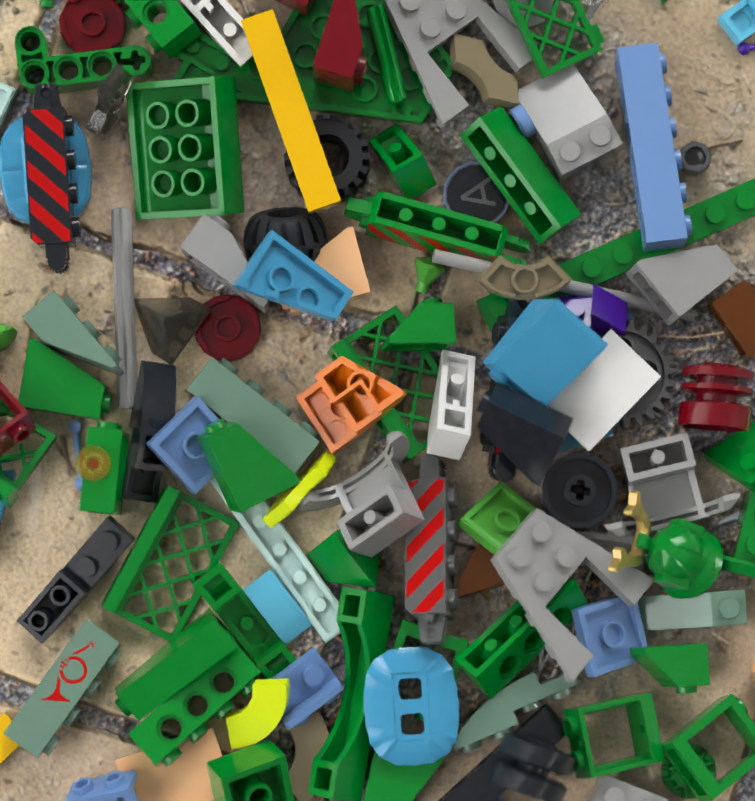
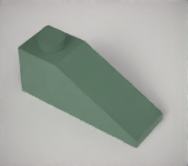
M745 589L707 591L688 599L672 598L666 594L642 596L638 600L644 631L748 624Z

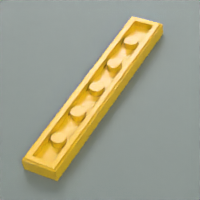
M273 9L241 20L309 214L342 203Z

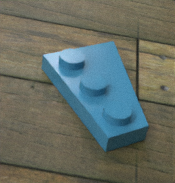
M273 230L266 234L232 286L238 290L331 322L338 318L354 293Z

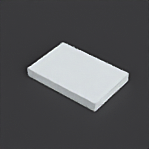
M612 329L602 338L608 344L604 351L547 405L573 418L568 432L588 452L661 377Z

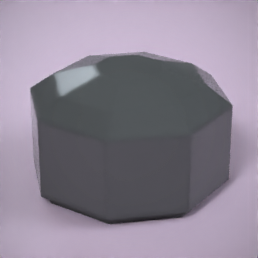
M691 141L680 149L682 171L684 174L698 176L709 168L712 154L704 143Z

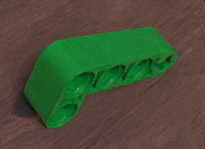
M26 26L21 28L15 36L19 78L25 89L34 96L36 85L30 84L28 79L30 74L35 71L45 73L43 81L39 84L56 83L59 94L120 86L126 83L144 82L153 73L154 65L149 52L141 46L133 45L51 56L49 43L39 28ZM31 38L40 39V45L36 50H24L26 41ZM140 58L142 62L140 69L134 70L132 67L134 59ZM117 60H121L123 63V73H120V68L117 63ZM109 62L112 64V69L107 75L102 76L95 73L98 64ZM74 66L78 68V74L74 79L65 80L62 78V72L67 67Z

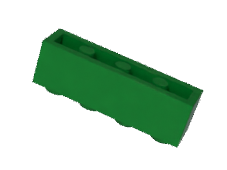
M502 106L480 116L459 135L539 244L562 232L582 215Z

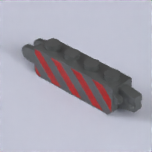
M425 453V456H422V459H420L419 479H412L408 483L425 521L405 534V609L418 619L421 642L424 645L445 644L448 620H454V609L459 608L458 590L454 588V575L459 573L458 556L454 554V542L459 539L458 523L454 521V508H458L459 494L457 488L447 479V473L445 472L447 469L444 462L440 461L437 455Z

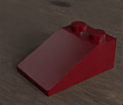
M334 0L313 63V78L315 82L353 93L355 84L362 85L367 70V58L363 57V43L356 0Z

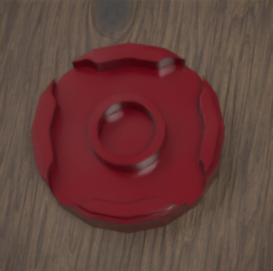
M116 0L67 1L59 17V28L66 45L72 51L80 53L119 47L124 40L127 24L126 15Z
M231 294L214 296L205 302L196 315L193 327L195 339L205 354L217 361L225 358L229 362L242 360L251 354L260 341L262 331L260 316L253 305L242 297Z

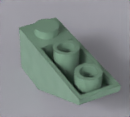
M53 290L22 316L51 350L119 376L124 374L123 370L118 366V363L122 360L109 344L105 348L101 346L96 340L101 334L88 319L84 323L80 321L75 315L80 309L68 295L61 298Z

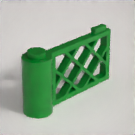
M505 0L541 79L602 51L600 44L604 43L605 40L597 23L591 26L580 0H554L550 14L534 9L535 0H529L528 6L516 0ZM560 1L572 6L574 15L571 23L554 17ZM521 10H522V11H525L524 17H523V15H522V13H521ZM530 14L547 20L542 37L530 32L527 26ZM552 22L569 29L564 45L547 39ZM574 31L585 35L591 47L590 49L581 53L569 48ZM545 45L561 51L557 64L550 68L546 67L541 56ZM566 54H570L573 56L565 60Z

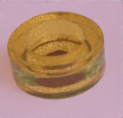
M94 445L87 446L78 452L75 458V468L82 478L89 481H98L108 475L111 469V458L103 448Z

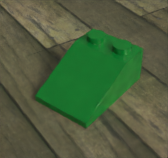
M270 739L206 762L215 801H294L286 756Z

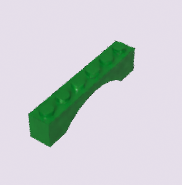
M342 586L336 621L342 635L345 651L346 674L344 693L334 726L324 745L313 758L308 788L309 794L332 800L361 801L370 749L364 715L365 676L373 660L386 652L395 595Z

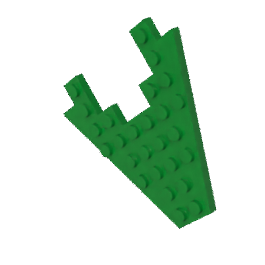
M316 0L307 17L293 10L281 33L309 111L423 125L433 107L431 104H428L422 91L423 85L416 71L413 72L408 61L409 55L403 43L399 42L387 16L407 96L406 101L401 104L390 105L367 18V9L382 5L384 0H356L363 43V57L367 58V70L362 85L355 84L353 93L315 82L313 78V63L334 0ZM204 33L174 56V58L183 63L173 80L209 76H234L236 101L271 106L254 57H251L240 67L214 39ZM440 45L429 55L447 78L450 79L454 73V70L451 68V59L443 46Z

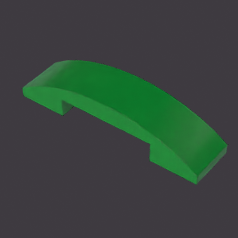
M221 562L193 583L267 679H272L297 660Z

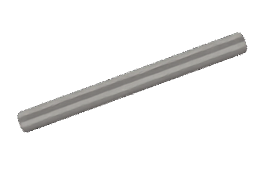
M118 207L111 211L116 353L122 359L118 366L124 372L121 376L117 375V400L119 408L132 409L137 387L132 219L130 209Z

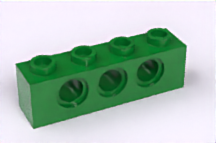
M116 0V1H117L118 4H120L123 0ZM124 0L130 7L125 13L135 26L140 28L144 25L150 32L145 36L150 45L157 53L163 49L170 59L202 34L177 0ZM166 13V17L162 22L154 23L157 15Z
M569 577L545 607L567 627L573 621L571 610L589 603L576 581ZM519 600L455 659L470 682L490 699L501 691L545 648L543 645L546 643L536 627H532L525 617L526 611Z
M237 646L233 651L163 702L128 734L155 766L159 767L164 763L168 767L182 755L180 748L187 741L190 740L192 743H195L208 732L209 729L206 725L213 718L217 717L221 720L233 710L235 706L232 702L240 694H243L245 697L251 694L253 683L262 676V673L241 648ZM224 674L232 676L234 685L230 691L222 693L216 690L215 681L219 676ZM198 697L206 699L208 707L204 714L200 716L190 714L189 704L193 699ZM169 721H178L181 725L180 735L175 739H166L163 735L164 725Z

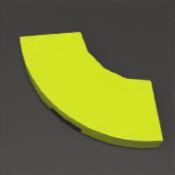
M329 450L320 455L298 476L300 483L286 489L269 508L262 520L269 527H274L291 514L302 499L327 476L336 461V457Z
M289 678L255 680L252 685V699L250 703L241 710L228 713L226 723L231 749L255 744L275 729L288 705L290 695Z

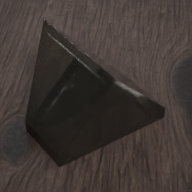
M191 297L134 298V304L151 353L171 366L211 311L207 306Z

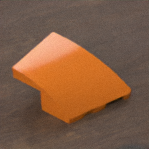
M340 356L315 374L317 382L295 398L330 452L336 454L377 423L407 394L396 385L348 358Z

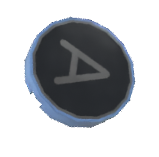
M468 162L457 167L448 176L443 189V204L447 210L497 223L505 215L509 202L479 162Z

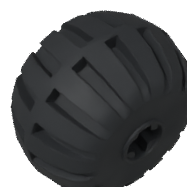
M299 207L272 208L254 214L247 223L243 237V246L248 260L251 259L266 234L271 230L312 261H315L320 253V249L328 243L327 231L320 216L316 212L309 214L307 208Z

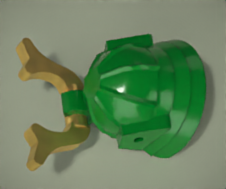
M630 491L628 506L624 509V515L632 516L635 519L636 533L631 551L628 554L623 547L613 548V559L608 566V571L618 573L624 566L637 567L642 563L643 556L646 554L648 567L655 574L654 582L664 588V592L672 598L688 599L705 592L716 581L723 564V550L717 537L705 530L704 527L681 518L670 520L669 526L658 529L654 537H650L651 522L642 507L640 491Z

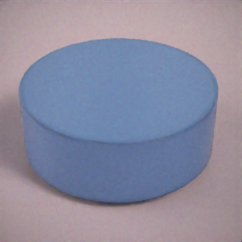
M518 104L509 110L510 118L526 139L536 134L535 125L522 105Z

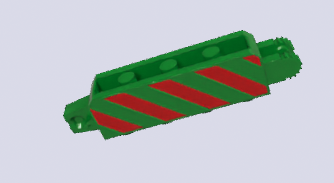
M377 192L376 197L367 196L366 201L349 197L344 210L345 217L359 221V226L366 229L365 235L432 254L435 249L490 262H493L501 255L511 263L526 265V262L522 259L502 254L503 248L517 251L518 253H529L532 246L527 240L508 235V229L503 225L388 192Z

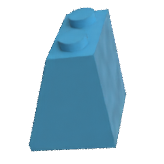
M533 299L483 361V364L490 369L488 375L495 382L503 385L507 384L511 389L544 405H548L604 351L608 344L559 299Z

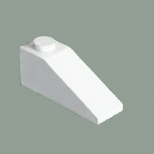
M177 0L240 67L253 57L241 23L243 18L227 0Z
M442 350L428 426L426 452L428 454L456 460L461 459L471 436L475 356Z

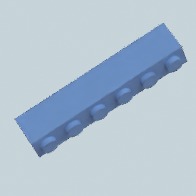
M658 43L617 47L614 60L643 252L684 247L688 236L692 235V223L690 215H684L683 203L687 202V190L685 183L679 182L678 170H682V158L680 150H674L673 138L677 137V126L675 118H669L668 106L672 105V94L670 86H665L663 74L667 73L666 56L659 53Z

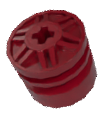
M701 363L683 366L681 376L695 379L696 382L682 383L680 390L695 394V400L679 403L678 426L711 431H750L752 408L738 404L737 397L753 395V389L738 386V383L753 382L755 372L725 363Z

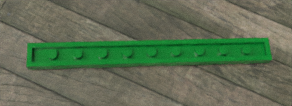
M755 178L684 209V215H690L692 223V235L688 236L684 247L754 217ZM640 229L558 265L573 281L600 285L627 273L641 259L670 254L684 247L643 252ZM557 291L538 299H559V296L575 295ZM493 293L476 300L489 333L492 332L493 325L497 322L498 316L505 315L509 300Z

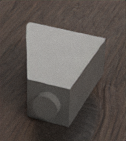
M717 244L641 259L626 275L664 322L670 326L738 270L734 266L731 256L721 250Z

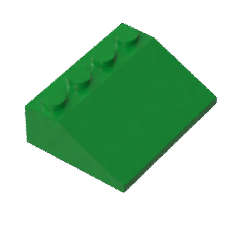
M209 76L126 83L136 220L202 216L203 214L214 216L215 214L244 213L234 76Z

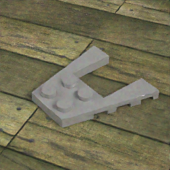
M384 0L382 4L399 42L403 43L409 55L408 61L413 72L416 71L423 85L422 91L428 104L432 105L437 115V123L440 128L464 112L469 106L429 55V53L448 41L454 34L459 33L475 22L515 73H518L533 62L519 29L482 0Z
M535 509L531 511L490 561L512 596L521 603L526 611L525 617L532 627H536L546 643L543 646L550 657L556 659L564 672L563 678L567 682L575 680L594 655L545 607L582 561L628 607L634 606L654 582V579L633 566H624L618 573L609 572L608 566L613 559L612 553L541 510Z

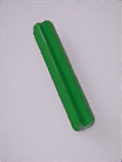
M382 5L373 6L367 9V18L390 105L401 104L406 101L407 96L387 16Z

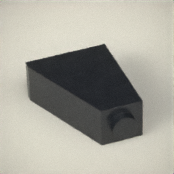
M497 382L492 394L484 393L476 411L482 413L476 427L533 484L540 486L566 438L573 418Z

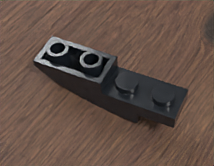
M141 360L129 424L133 432L120 495L123 499L157 503L162 473H167L168 467L146 443L175 416V365Z
M111 515L108 516L66 566L59 570L19 617L17 622L43 644L105 577L136 538Z

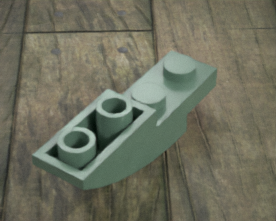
M534 671L515 678L492 699L486 698L468 716L458 729L457 740L453 744V749L461 748L462 752L466 753L482 746L481 739L493 735L494 739L497 740L503 738L504 732L514 733L512 727L519 724L514 710L520 709L521 714L540 707L538 700L550 695L553 701L572 693L570 687L577 685L576 679L567 682L562 676L563 672L539 682Z

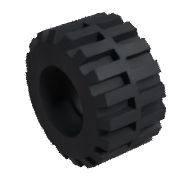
M318 115L313 123L320 143L335 144L342 148L347 155L345 170L333 177L341 202L344 203L345 199L349 196L353 198L357 194V190L360 187L362 188L366 182L370 164L368 144L366 139H363L359 128H353L349 120L344 119V121H340L336 115H330V118H323V115ZM286 150V153H284L286 174L291 186L303 198Z

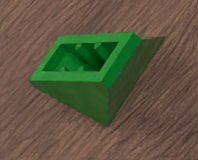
M340 528L307 554L327 582L376 588L380 552L373 557L350 551Z

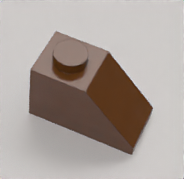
M743 280L706 307L744 362L755 356V285H748L746 280Z
M480 543L477 544L455 586L458 590L459 599L505 585L490 561L494 554Z

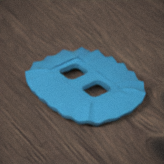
M23 117L8 126L1 139L0 180L7 208L16 219L30 224ZM74 120L75 135L69 136L70 150L75 149L77 170H71L72 183H77L79 190V204H73L75 217L83 213L86 204L90 200L92 164L85 132Z
M404 647L390 649L373 660L365 676L364 715L370 745L380 758L397 766H417L434 763L449 754L457 740L459 700L453 669L443 655L426 647ZM407 678H419L421 680L422 696L418 699H401L399 697V681ZM421 713L424 717L423 733L403 734L401 731V716L404 714Z

